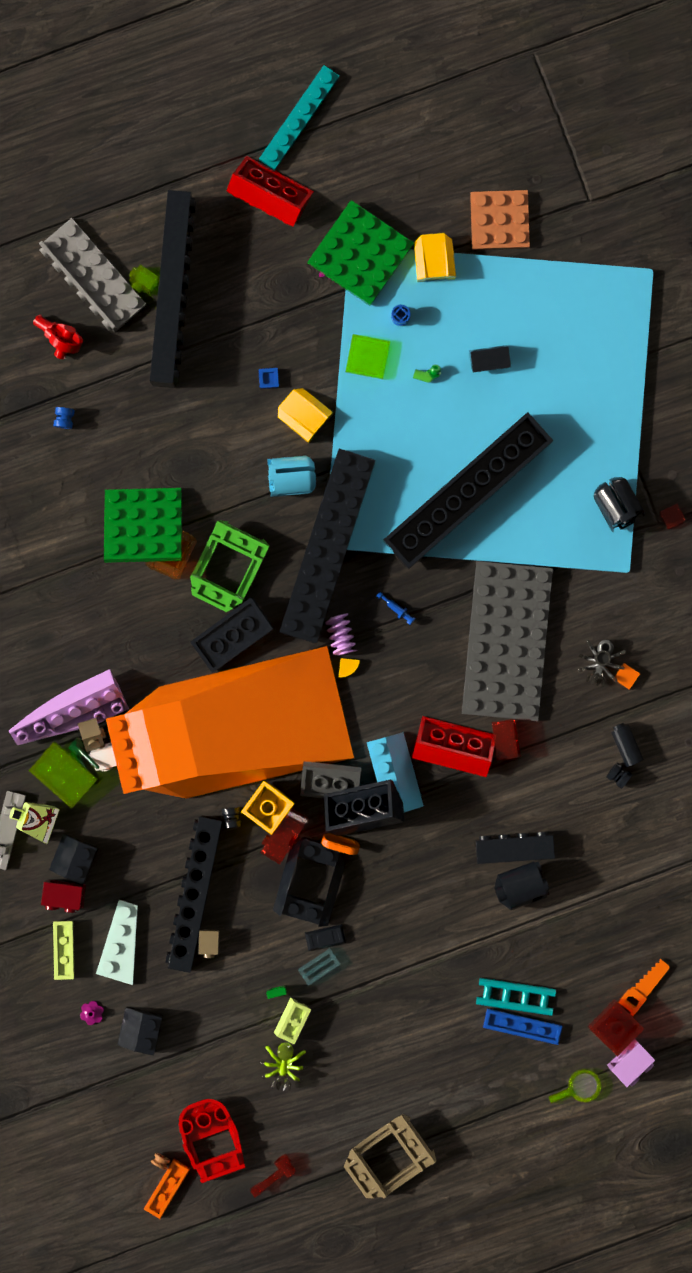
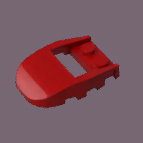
M204 1099L190 1104L181 1112L178 1125L182 1136L183 1148L190 1159L192 1167L200 1175L201 1183L245 1168L236 1125L221 1102L215 1099ZM229 1129L235 1150L199 1162L193 1142Z

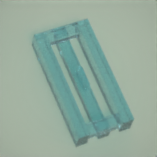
M329 948L298 968V971L309 986L339 966L340 962ZM329 954L331 956L322 963L318 964L317 966L309 970L308 972L304 973L303 970L313 965L326 955ZM332 960L334 961V964H332L331 966H329L328 968H326L310 980L308 979L309 975H311L327 963L331 962Z

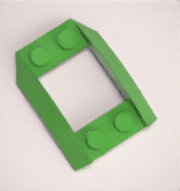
M218 520L190 576L192 596L228 612L243 602L270 545L264 539L260 540L228 524L229 521ZM219 543L252 558L236 594L202 577Z

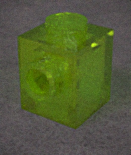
M141 264L138 267H134L129 274L131 277L129 280L132 283L131 287L139 293L143 291L150 296L159 283V277Z

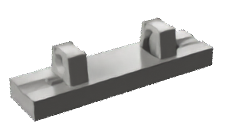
M11 791L6 792L0 815V844L7 846H0V869L7 870L18 829L16 828L18 821L10 818V812L13 807L22 810L26 795Z

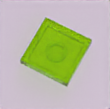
M353 334L345 372L383 380L390 341Z

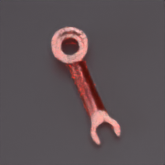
M287 1154L280 1156L274 1162L278 1168L276 1172L250 1189L254 1198L283 1175L289 1178L296 1172Z

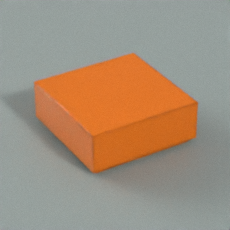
M623 663L614 680L630 690L640 673Z

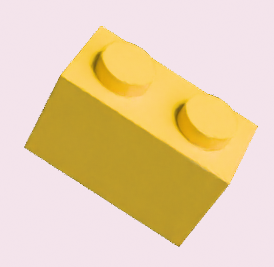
M263 781L241 812L272 835L295 803L268 781Z

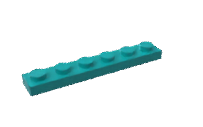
M323 65L260 156L259 160L273 170L277 169L340 78L338 74Z

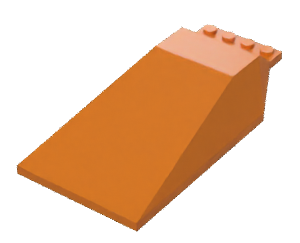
M327 646L160 686L127 713L106 719L123 794L147 790L187 799L302 771L304 761L331 764L354 758Z

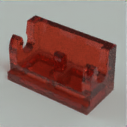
M515 719L492 722L497 761L521 757Z

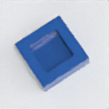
M278 368L259 369L260 389L279 388Z

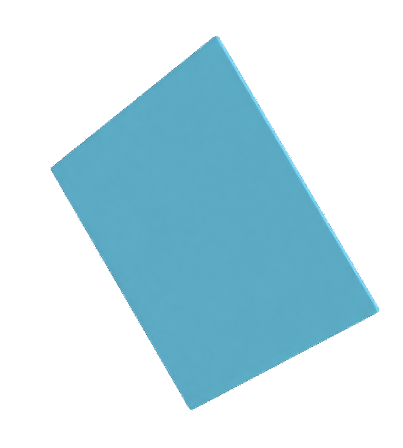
M410 249L371 306L346 290L331 471L338 449L375 460L347 550L394 554L383 542V539L522 416L529 412L554 441L432 548L425 557L628 573L630 571L634 524L622 530L619 527L614 528V532H612L594 500V492L604 482L609 486V479L623 477L628 481L636 495L653 284L652 269L454 253L455 279L417 282L415 250ZM400 304L407 306L411 313L410 320L405 326H397L391 319L393 308ZM503 345L509 347L511 367L473 373L469 350ZM433 365H439L441 368V375L430 383L413 378L415 369L426 372Z

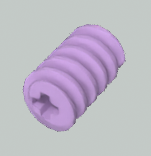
M348 613L331 617L325 622L326 625L332 626L327 629V632L334 633L329 637L330 640H335L331 644V647L337 648L333 651L334 655H344L357 651L351 649L356 643L349 641L354 635L347 634L352 628L345 626L350 623V620H344Z

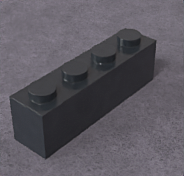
M548 831L537 832V836H529V833H518V837H510V834L498 835L499 838L491 839V835L479 836V840H475L477 864L555 859L553 835H548Z

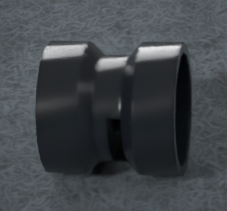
M617 762L608 772L606 778L610 781H615L616 785L622 789L633 774L628 770L625 771L622 765Z
M241 807L222 809V815L224 816L223 828L242 826V820L239 816L241 814Z

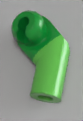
M433 365L426 372L415 369L413 378L430 383L441 375V368L439 365Z

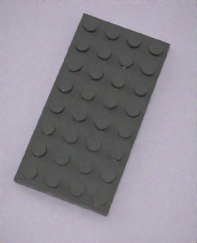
M476 561L461 714L538 721L553 568Z

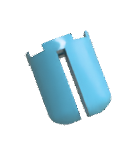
M295 456L267 459L271 497L309 494L315 489V465L310 457Z

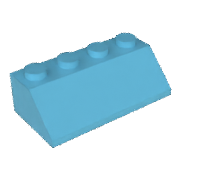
M404 732L367 742L377 782L393 780L403 801L404 812L423 807Z

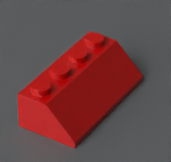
M248 156L245 157L233 173L226 190L234 197L244 200L251 206L259 208L268 215L274 216L292 227L300 219L314 192Z
M422 716L412 758L487 777L497 735Z

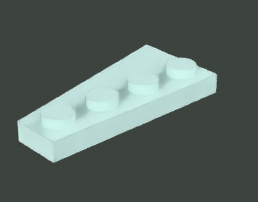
M123 900L118 901L96 974L133 985L138 905Z

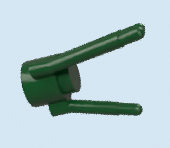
M78 737L71 743L68 749L72 752L71 755L76 759L93 784H96V781L80 757L84 756L96 769H99L100 766L86 753L83 740Z

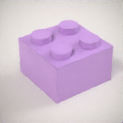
M634 1039L607 1066L628 1087L629 1085H635L643 1072L647 1073L654 1066L653 1062L655 1060Z

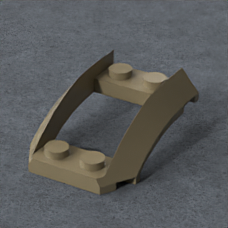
M404 1114L398 1116L350 1150L344 1168L366 1198L383 1197L384 1199L409 1179L436 1163L434 1149L431 1151L409 1121L411 1117ZM393 1133L413 1163L382 1185L361 1154Z

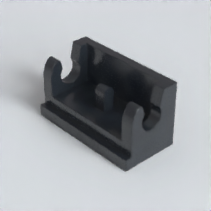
M507 345L469 350L473 373L511 367L509 347Z

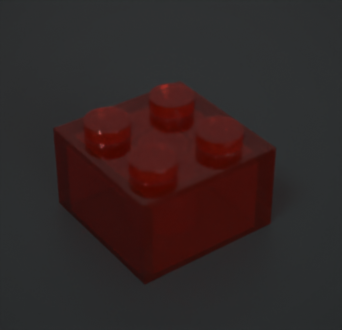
M615 999L588 1025V1028L617 1057L644 1030L643 1026Z

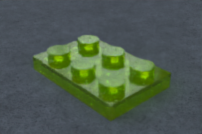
M55 741L29 770L71 809L98 780Z

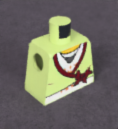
M25 802L22 810L12 808L10 818L18 821L16 828L48 844L59 809L52 805Z

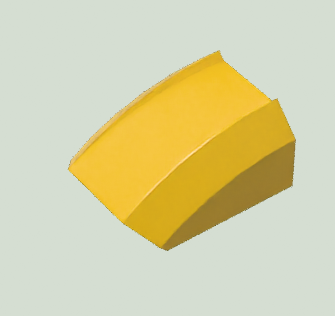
M445 233L421 235L414 242L417 282L455 279L456 272L452 239Z
M303 388L294 389L278 407V418L308 443L322 425L333 415L330 409Z

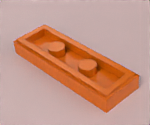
M173 1159L144 1210L161 1219L190 1168Z

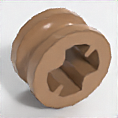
M155 1153V1159H152L151 1163L166 1170V1164L170 1163V1159L160 1153Z

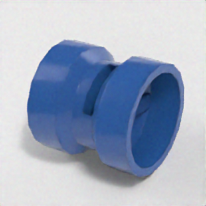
M401 304L395 306L391 313L392 322L397 326H405L410 320L411 313L409 308Z
M56 407L55 414L57 417L54 420L53 427L72 429L73 423L71 418L74 416L75 410Z

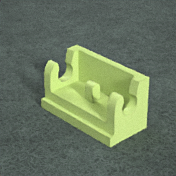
M290 998L274 1031L276 1036L295 1044L311 1009L307 1005Z

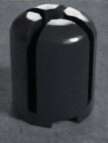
M623 477L609 479V486L604 482L594 492V500L612 532H614V528L619 527L622 530L634 524L637 516L642 513L644 517L646 514L630 484Z

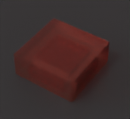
M678 504L659 512L667 529L686 521Z

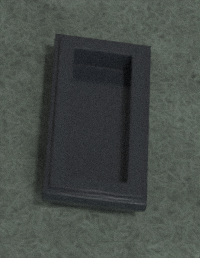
M342 924L305 932L308 951L346 943Z

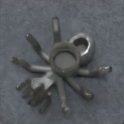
M586 640L595 658L579 654V657L596 662L595 664L578 669L579 672L594 667L596 668V671L588 674L586 682L592 676L591 684L593 685L597 681L596 686L601 683V679H603L602 686L604 687L606 679L603 677V670L614 682H617V679L606 668V665L624 670V666L609 662L611 659L625 654L626 650L610 656L614 649L613 643L610 640H602L597 646V652L590 640Z

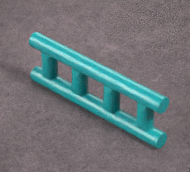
M479 978V985L484 986L483 998H476L477 1005L552 1016L553 1008H548L547 1006L549 996L555 997L556 989ZM492 987L503 989L502 1000L490 999ZM511 990L522 992L521 1003L509 1002ZM530 993L541 995L540 1006L528 1005Z

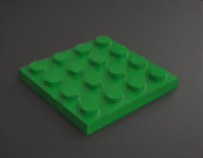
M351 200L307 263L371 306L414 243Z
M181 488L105 490L104 563L182 561Z

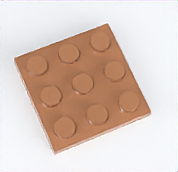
M528 190L470 192L472 250L525 249L530 247Z

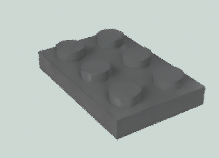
M304 761L300 796L324 798V794L358 787L360 784L361 767Z

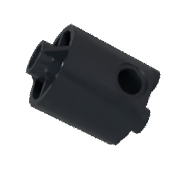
M533 861L497 875L494 889L501 904L512 911L547 898L550 895L546 879L542 880V868L539 861Z

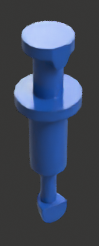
M381 592L377 594L379 598L387 602L388 607L398 614L399 619L403 617L409 625L414 622L416 618H412L406 613L407 608H401L393 600L387 599Z

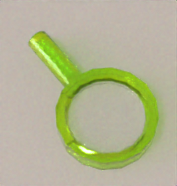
M580 1069L575 1071L569 1078L568 1089L551 1095L548 1098L551 1104L571 1095L580 1102H590L599 1095L601 1082L593 1071Z

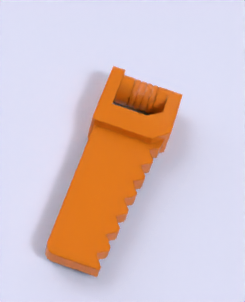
M660 959L659 963H656L655 967H652L651 971H648L647 975H644L643 979H640L635 987L632 986L625 992L618 1003L630 1011V1015L634 1016L647 1000L650 992L668 971L669 965ZM634 997L639 1002L634 1006L627 998Z

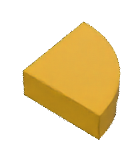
M341 658L339 677H347L355 672L360 660Z

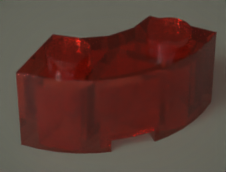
M291 808L271 836L266 835L261 843L264 847L260 853L280 865L309 818Z

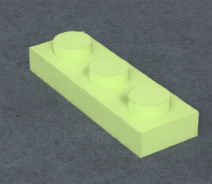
M53 921L54 980L74 979L73 921Z

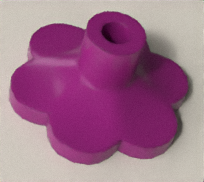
M96 1001L82 1005L80 1018L86 1021L88 1025L102 1021L104 1009L102 1006H98Z

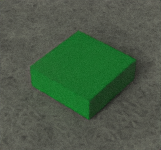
M286 986L267 989V998L286 995Z

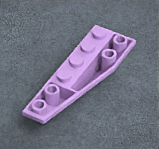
M109 669L73 686L41 705L12 727L9 733L16 744L21 745L78 730V723L96 718L97 722L100 723L107 718L128 710L129 707L116 679Z

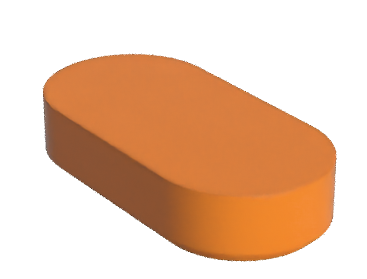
M331 833L324 834L321 842L328 849L349 855L358 854L360 844L357 841Z

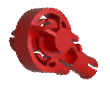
M38 315L34 319L33 325L45 332L44 336L56 348L55 357L64 359L67 353L79 352L83 339L74 327L62 323L59 324L58 322L51 323L42 315Z

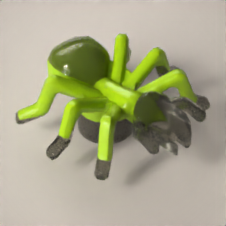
M284 1042L278 1047L277 1057L272 1049L266 1045L265 1048L271 1057L276 1060V1064L266 1061H260V1064L267 1067H278V1069L263 1075L262 1078L272 1077L278 1072L280 1074L273 1080L271 1088L274 1089V1084L277 1082L276 1088L279 1090L282 1084L284 1091L288 1083V1090L290 1091L291 1082L288 1081L286 1074L295 1081L302 1083V1080L288 1069L307 1070V1066H292V1063L305 1054L306 1050L301 1051L292 1058L293 1047L290 1043Z

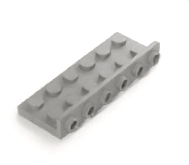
M72 218L44 242H39V245L42 247L39 251L46 259L50 257L54 261L52 266L58 273L62 271L66 275L64 280L70 287L75 286L79 290L77 295L83 302L87 300L91 304L89 309L95 316L99 314L104 319L102 324L108 331L112 328L116 332L146 306L141 297Z

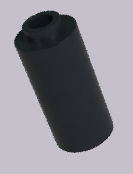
M621 723L614 726V731L611 734L625 766L629 767L643 761V756L629 725Z

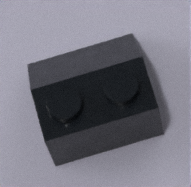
M63 834L49 870L83 885L87 880L99 847Z
M126 1007L118 1045L134 1052L154 1056L163 1015Z

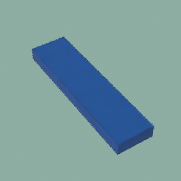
M488 1008L483 1028L556 1045L559 1044L562 1025Z

